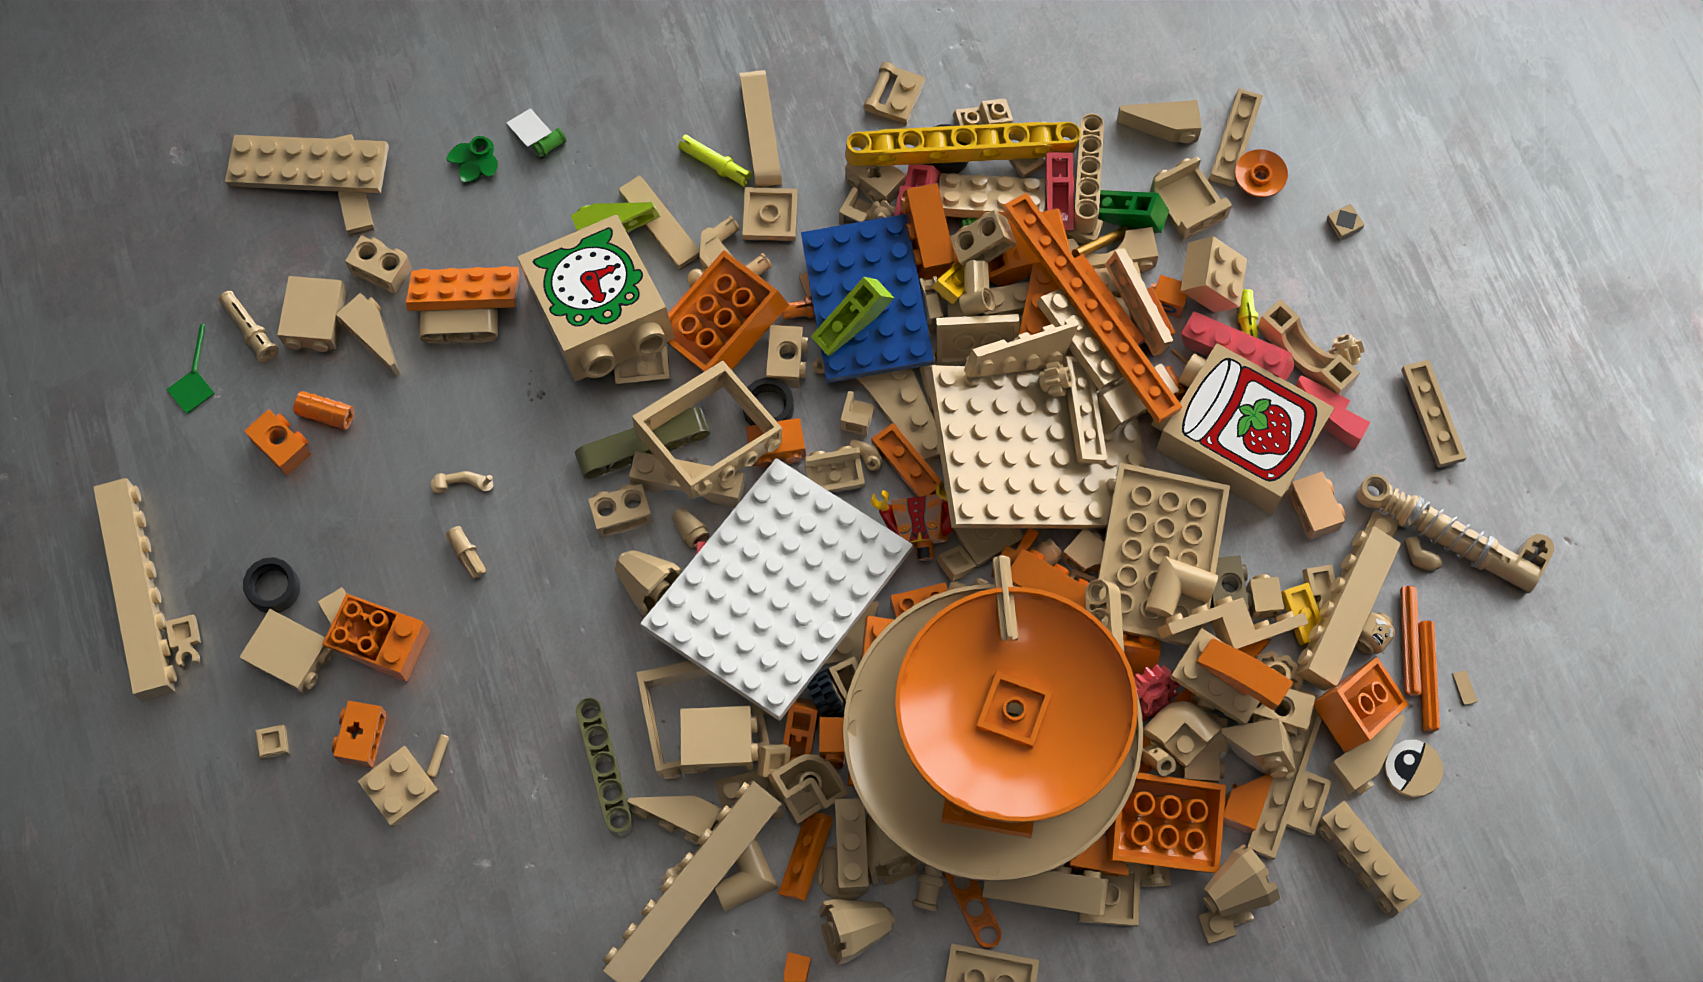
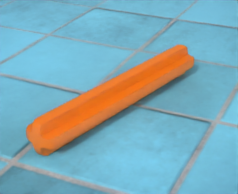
M1403 586L1400 589L1404 690L1408 696H1417L1422 693L1417 589L1414 586Z
M1425 620L1419 623L1422 722L1424 731L1434 732L1440 728L1435 623Z

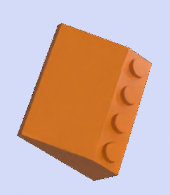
M723 250L668 312L675 339L666 343L701 373L721 361H724L733 370L789 304L776 288Z
M1138 773L1125 806L1114 823L1106 831L1110 860L1216 873L1220 869L1226 785Z

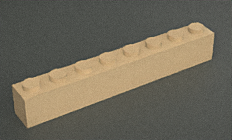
M127 478L93 486L133 695L139 700L144 701L175 692L173 682L177 681L174 667L169 664L168 656L172 655L168 639L164 638L163 630L166 629L164 615L159 613L158 604L161 603V596L158 588L154 587L153 578L156 577V570L153 562H149L148 552H151V545L148 537L144 536L143 527H146V520L143 512L139 511L138 502L141 501L140 491Z
M752 780L749 784L746 782L742 783L734 794L737 798L731 807L725 805L716 816L717 825L712 831L707 828L697 840V843L700 845L693 855L688 852L678 864L681 870L674 878L669 875L660 886L659 890L662 894L656 901L650 899L640 912L643 917L638 924L631 923L621 936L624 939L623 943L618 949L613 946L602 959L605 963L603 972L616 982H640L782 804L755 781Z

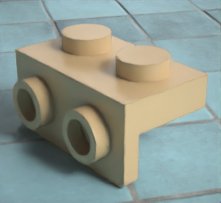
M843 446L836 451L828 453L815 451L810 453L809 456L804 457L807 478L831 493L865 487L858 447Z

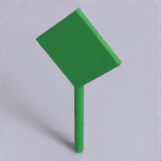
M201 324L199 327L192 370L166 389L186 414L215 394L197 372L205 331L204 324Z

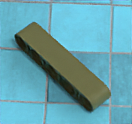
M701 407L688 408L652 431L669 452L701 441L711 433ZM634 428L588 443L575 451V456L584 479L597 478L631 466L635 451L654 454L634 432Z
M591 697L584 698L578 703L576 714L603 817L609 832L614 837L624 838L632 832L634 821L627 802L628 799L607 720L598 700ZM589 708L598 710L597 715L592 719L583 717L584 712ZM603 735L605 740L601 745H591L590 742L594 736ZM603 762L612 763V768L607 773L598 772V766ZM617 789L620 792L617 799L613 801L605 799V794L608 790ZM616 817H626L627 822L624 827L617 829L612 826V822Z

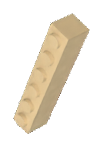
M1375 526L1363 531L1360 530L1352 540V545L1354 546L1341 564L1343 570L1330 588L1332 594L1320 610L1321 619L1311 630L1308 637L1310 642L1307 648L1302 651L1297 661L1299 666L1295 674L1322 691L1337 687L1401 545L1399 541Z

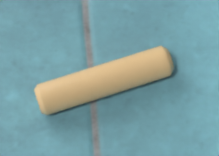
M441 734L439 736L426 773L429 777L435 778L437 776L449 741V737Z

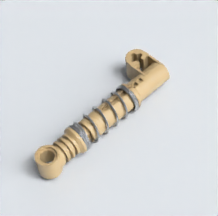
M1373 474L1366 477L1358 487L1357 499L1363 506L1378 510L1383 508L1382 512L1386 513L1388 511V516L1390 517L1394 514V519L1398 521V525L1402 528L1408 529L1412 525L1418 526L1416 529L1417 536L1425 535L1430 538L1431 544L1437 542L1443 545L1444 551L1452 550L1457 553L1458 559L1464 557L1470 560L1472 567L1475 566L1479 570L1486 569L1528 593H1531L1553 555L1554 544L1546 535L1535 534L1520 546L1517 554L1499 545L1498 540L1494 537H1484V531L1479 534L1470 529V524L1465 526L1457 522V516L1453 519L1443 514V509L1437 511L1429 507L1430 502L1423 505L1424 498L1417 495H1407L1405 497V492L1402 491L1399 494V489L1395 488L1392 490L1393 486L1381 475ZM1373 486L1377 488L1379 496L1369 494L1367 487ZM1535 546L1538 548L1537 553L1539 555L1530 562L1526 559L1535 552Z

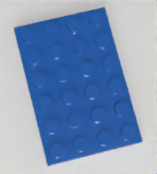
M906 214L801 232L817 329L863 277L877 279L894 297L891 303L875 320L831 356H828L821 349L827 383L934 365L912 242L909 240L906 230V224H908Z

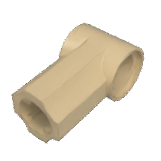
M983 260L966 262V266H964L965 294H962L959 300L963 314L966 317L994 310L996 301L992 290L989 288L988 263Z

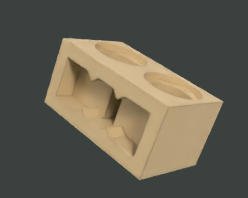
M995 210L984 213L980 219L960 228L957 233L950 237L959 263L963 266H966V262L971 260H983L988 263L1017 245L1007 218Z
M362 235L345 260L350 273L394 294H397L412 270L406 253L397 248H394V250L389 249L380 240L373 237L368 239ZM368 255H374L371 259L363 260ZM390 266H397L394 270L386 271Z
M627 484L618 491L611 493L608 491L599 492L593 498L588 499L599 538L653 523L642 484ZM636 500L640 502L637 508L630 509L627 507V504L631 501ZM611 508L614 510L609 516L604 517L600 515L603 509Z

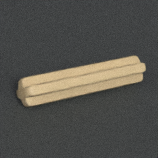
M998 556L993 558L992 562L995 588H1002L1003 591L1002 594H997L996 596L1000 638L1002 641L1012 642L1018 639L1014 594L1008 591V587H1013L1009 557Z

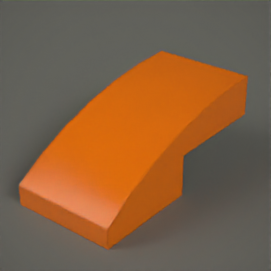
M1029 528L1016 550L1006 545L1000 556L1009 557L1012 566L1023 548L1029 552L1037 543L1039 532ZM992 568V574H991V577H992V578H994L993 568Z

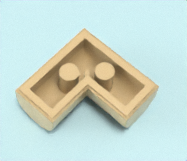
M1163 556L1144 610L1166 618L1174 616L1181 594L1208 603L1214 592L1218 575Z
M756 837L735 862L739 873L721 880L714 888L724 912L778 888Z

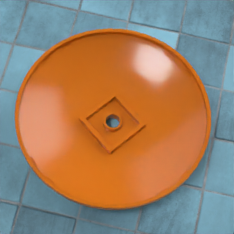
M1008 587L1009 593L1014 594L1018 639L1012 642L1002 641L1000 638L996 597L997 594H1002L1003 591L1002 588H993L965 596L948 605L929 620L916 635L907 650L898 674L895 695L897 726L901 741L913 766L926 783L945 800L975 816L1006 823L1040 822L1059 817L1083 806L1097 796L1117 774L1126 759L1136 730L1138 715L1136 684L1127 657L1111 632L1086 609L1054 593L1027 587ZM1011 703H1017L1022 707L1023 713L1018 717H1012L1007 713L1006 707Z

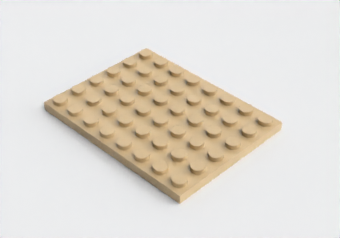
M931 365L927 369L952 528L1107 529L1119 463L1147 468L1137 418L1110 433L1102 425L1107 461L1103 464L1077 463L1067 392L1065 396L1054 398L1052 395H1049V392H1043L1039 374L1044 369L969 378L964 372L965 366ZM1116 383L1109 385L1112 389L1117 387ZM1096 386V392L1099 393L1101 390Z

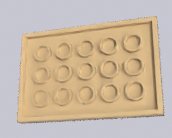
M1119 463L1098 579L1112 582L1120 590L1124 633L1138 637L1141 635L1156 638L1157 641L1189 647L1201 628L1206 630L1207 623L1161 639L1157 628L1167 624L1165 621L1166 617L1144 609L1163 556L1216 574L1230 485ZM1105 587L1099 593L1101 600L1106 596ZM1181 594L1174 615L1181 613L1183 618L1191 616V609L1205 604L1210 609L1211 599L1208 603ZM1104 616L1101 621L1105 627L1108 625L1107 616Z

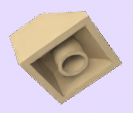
M1279 718L1221 728L1222 735L1235 755L1264 775L1270 774L1271 777L1281 778L1287 776L1288 773L1296 772L1292 739Z

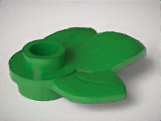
M476 136L470 143L456 145L446 157L448 162L460 165L459 175L463 183L473 182L481 174L492 177L498 168V161L493 155L495 150L493 142L484 136ZM480 148L486 149L483 152H477Z

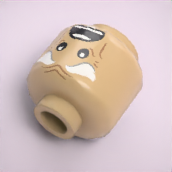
M1370 612L1355 646L1368 655L1382 653L1395 636L1394 627L1391 625V618L1382 612L1378 614Z

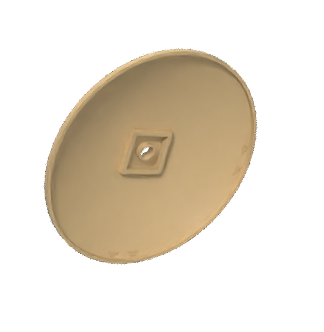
M995 584L972 585L952 589L917 603L891 622L873 641L863 656L848 691L843 723L844 750L854 788L863 806L876 825L899 848L918 861L954 876L983 881L1017 880L1051 871L1073 860L1101 838L1114 823L1128 800L1139 771L1143 749L1142 712L1138 698V715L1133 741L1125 761L1110 783L1083 806L1053 819L1034 822L1031 838L942 823L945 799L935 792L921 777L909 759L901 741L895 711L896 685L902 661L909 646L929 620L948 605L965 596L995 588ZM1011 703L1006 707L1007 713L1012 717H1018L1023 713L1022 707L1017 703Z

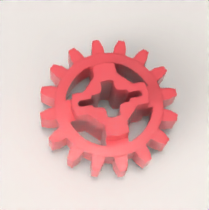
M1156 664L1152 670L1146 667L1144 674L1140 675L1137 673L1134 680L1142 712V722H1145L1149 716L1153 718L1161 709L1172 703V697L1178 695L1175 689L1180 687V684L1170 678L1172 671L1165 665L1160 668Z

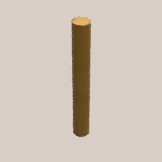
M1125 225L1073 249L1072 255L1076 258L1082 253L1084 256L1124 238L1126 231L1131 230V228Z

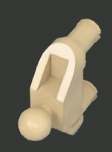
M728 216L727 219L714 228H705L701 232L700 263L702 269L695 268L689 272L687 282L690 286L698 280L723 250L732 256L722 244L723 240L740 230L738 223L732 216ZM762 253L747 264L746 267L760 276L768 269H771L772 264L766 258V255Z

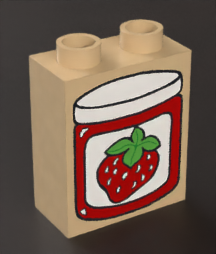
M1216 343L1207 360L1193 354L1184 368L1178 382L1189 389L1180 402L1182 405L1181 411L1159 424L1153 420L1151 426L1162 431L1156 451L1211 482L1230 485L1229 492L1273 515L1324 429L1334 407Z

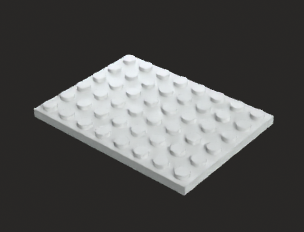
M776 458L647 614L640 625L643 630L780 721L913 550V544Z

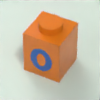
M1160 275L1157 284L1152 283L1151 288L1154 289L1165 313L1180 318L1187 299V295L1181 292L1182 281Z

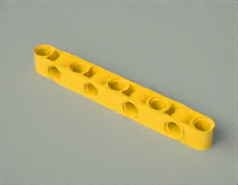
M1026 122L855 132L847 138L845 158L853 166H892L1045 158L1046 153H1074L1081 131L1073 122ZM1063 137H1068L1071 140H1065ZM1011 140H1017L1019 143H1014ZM959 142H964L967 145H960ZM905 145H912L915 148H908ZM858 147V148H861L862 150H861V151H856V150H854L853 148Z

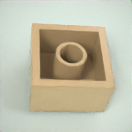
M1214 236L1188 243L1181 292L1214 313L1240 307L1247 258Z

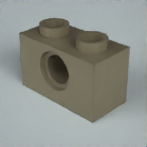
M1241 555L1218 557L1216 568L1218 580L1212 594L1210 609L1216 607L1215 601L1231 596L1233 601L1243 598L1249 610L1252 607V596L1250 591H1246L1245 581L1248 580V571L1246 564L1241 562ZM1229 583L1233 585L1235 592L1225 591L1222 584Z

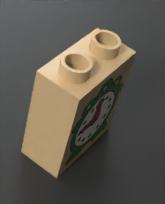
M617 214L517 256L529 290L575 382L586 377H603L610 373L616 364L638 354L641 356L653 355L659 352L666 342L675 339L667 308Z

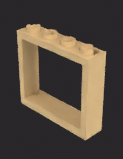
M724 361L719 362L632 416L634 432L691 500L699 495L707 494L713 486L721 481L731 479L737 471L745 466L753 465L760 456L767 452L775 451L782 443V427ZM724 387L764 434L692 479L652 431Z
M691 661L636 672L658 778L674 779L680 777L683 770L681 760L664 763L650 688L710 675ZM752 703L754 715H757L759 754L760 745L770 744L762 709ZM709 767L695 768V773L705 772L709 770Z

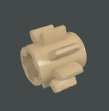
M1352 334L1336 337L1333 340V348L1328 350L1329 354H1340L1352 366L1360 362L1361 353L1365 352L1362 340H1357L1356 337L1353 338Z
M1059 361L1047 363V369H1044L1039 374L1042 391L1049 392V395H1052L1053 398L1065 396V390L1072 387L1073 384L1069 367H1063V364L1060 365Z

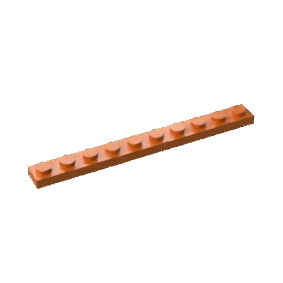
M1027 192L1004 204L1003 211L1098 340L1104 351L1115 363L1117 369L1156 423L1159 424L1180 412L1182 409L1180 402Z

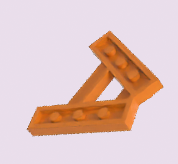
M1083 253L1076 257L1075 260L1137 345L1143 344L1145 338ZM1033 262L1019 334L1028 332L1030 335L1042 332V327L1051 325L1036 303L1040 297L1060 288L1041 263Z

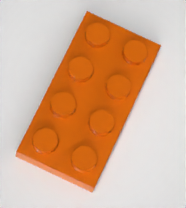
M501 266L495 268L474 267L467 269L412 270L406 298L407 311L516 307L520 278L519 267Z

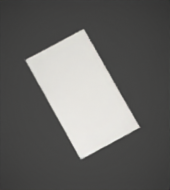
M531 108L506 122L527 147L552 133Z

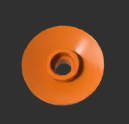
M1255 149L1240 157L1235 167V178L1243 191L1255 197L1265 198L1276 195L1284 188L1288 179V169L1284 160L1276 153L1265 149ZM1261 175L1264 179L1261 180L1256 178L1255 176Z

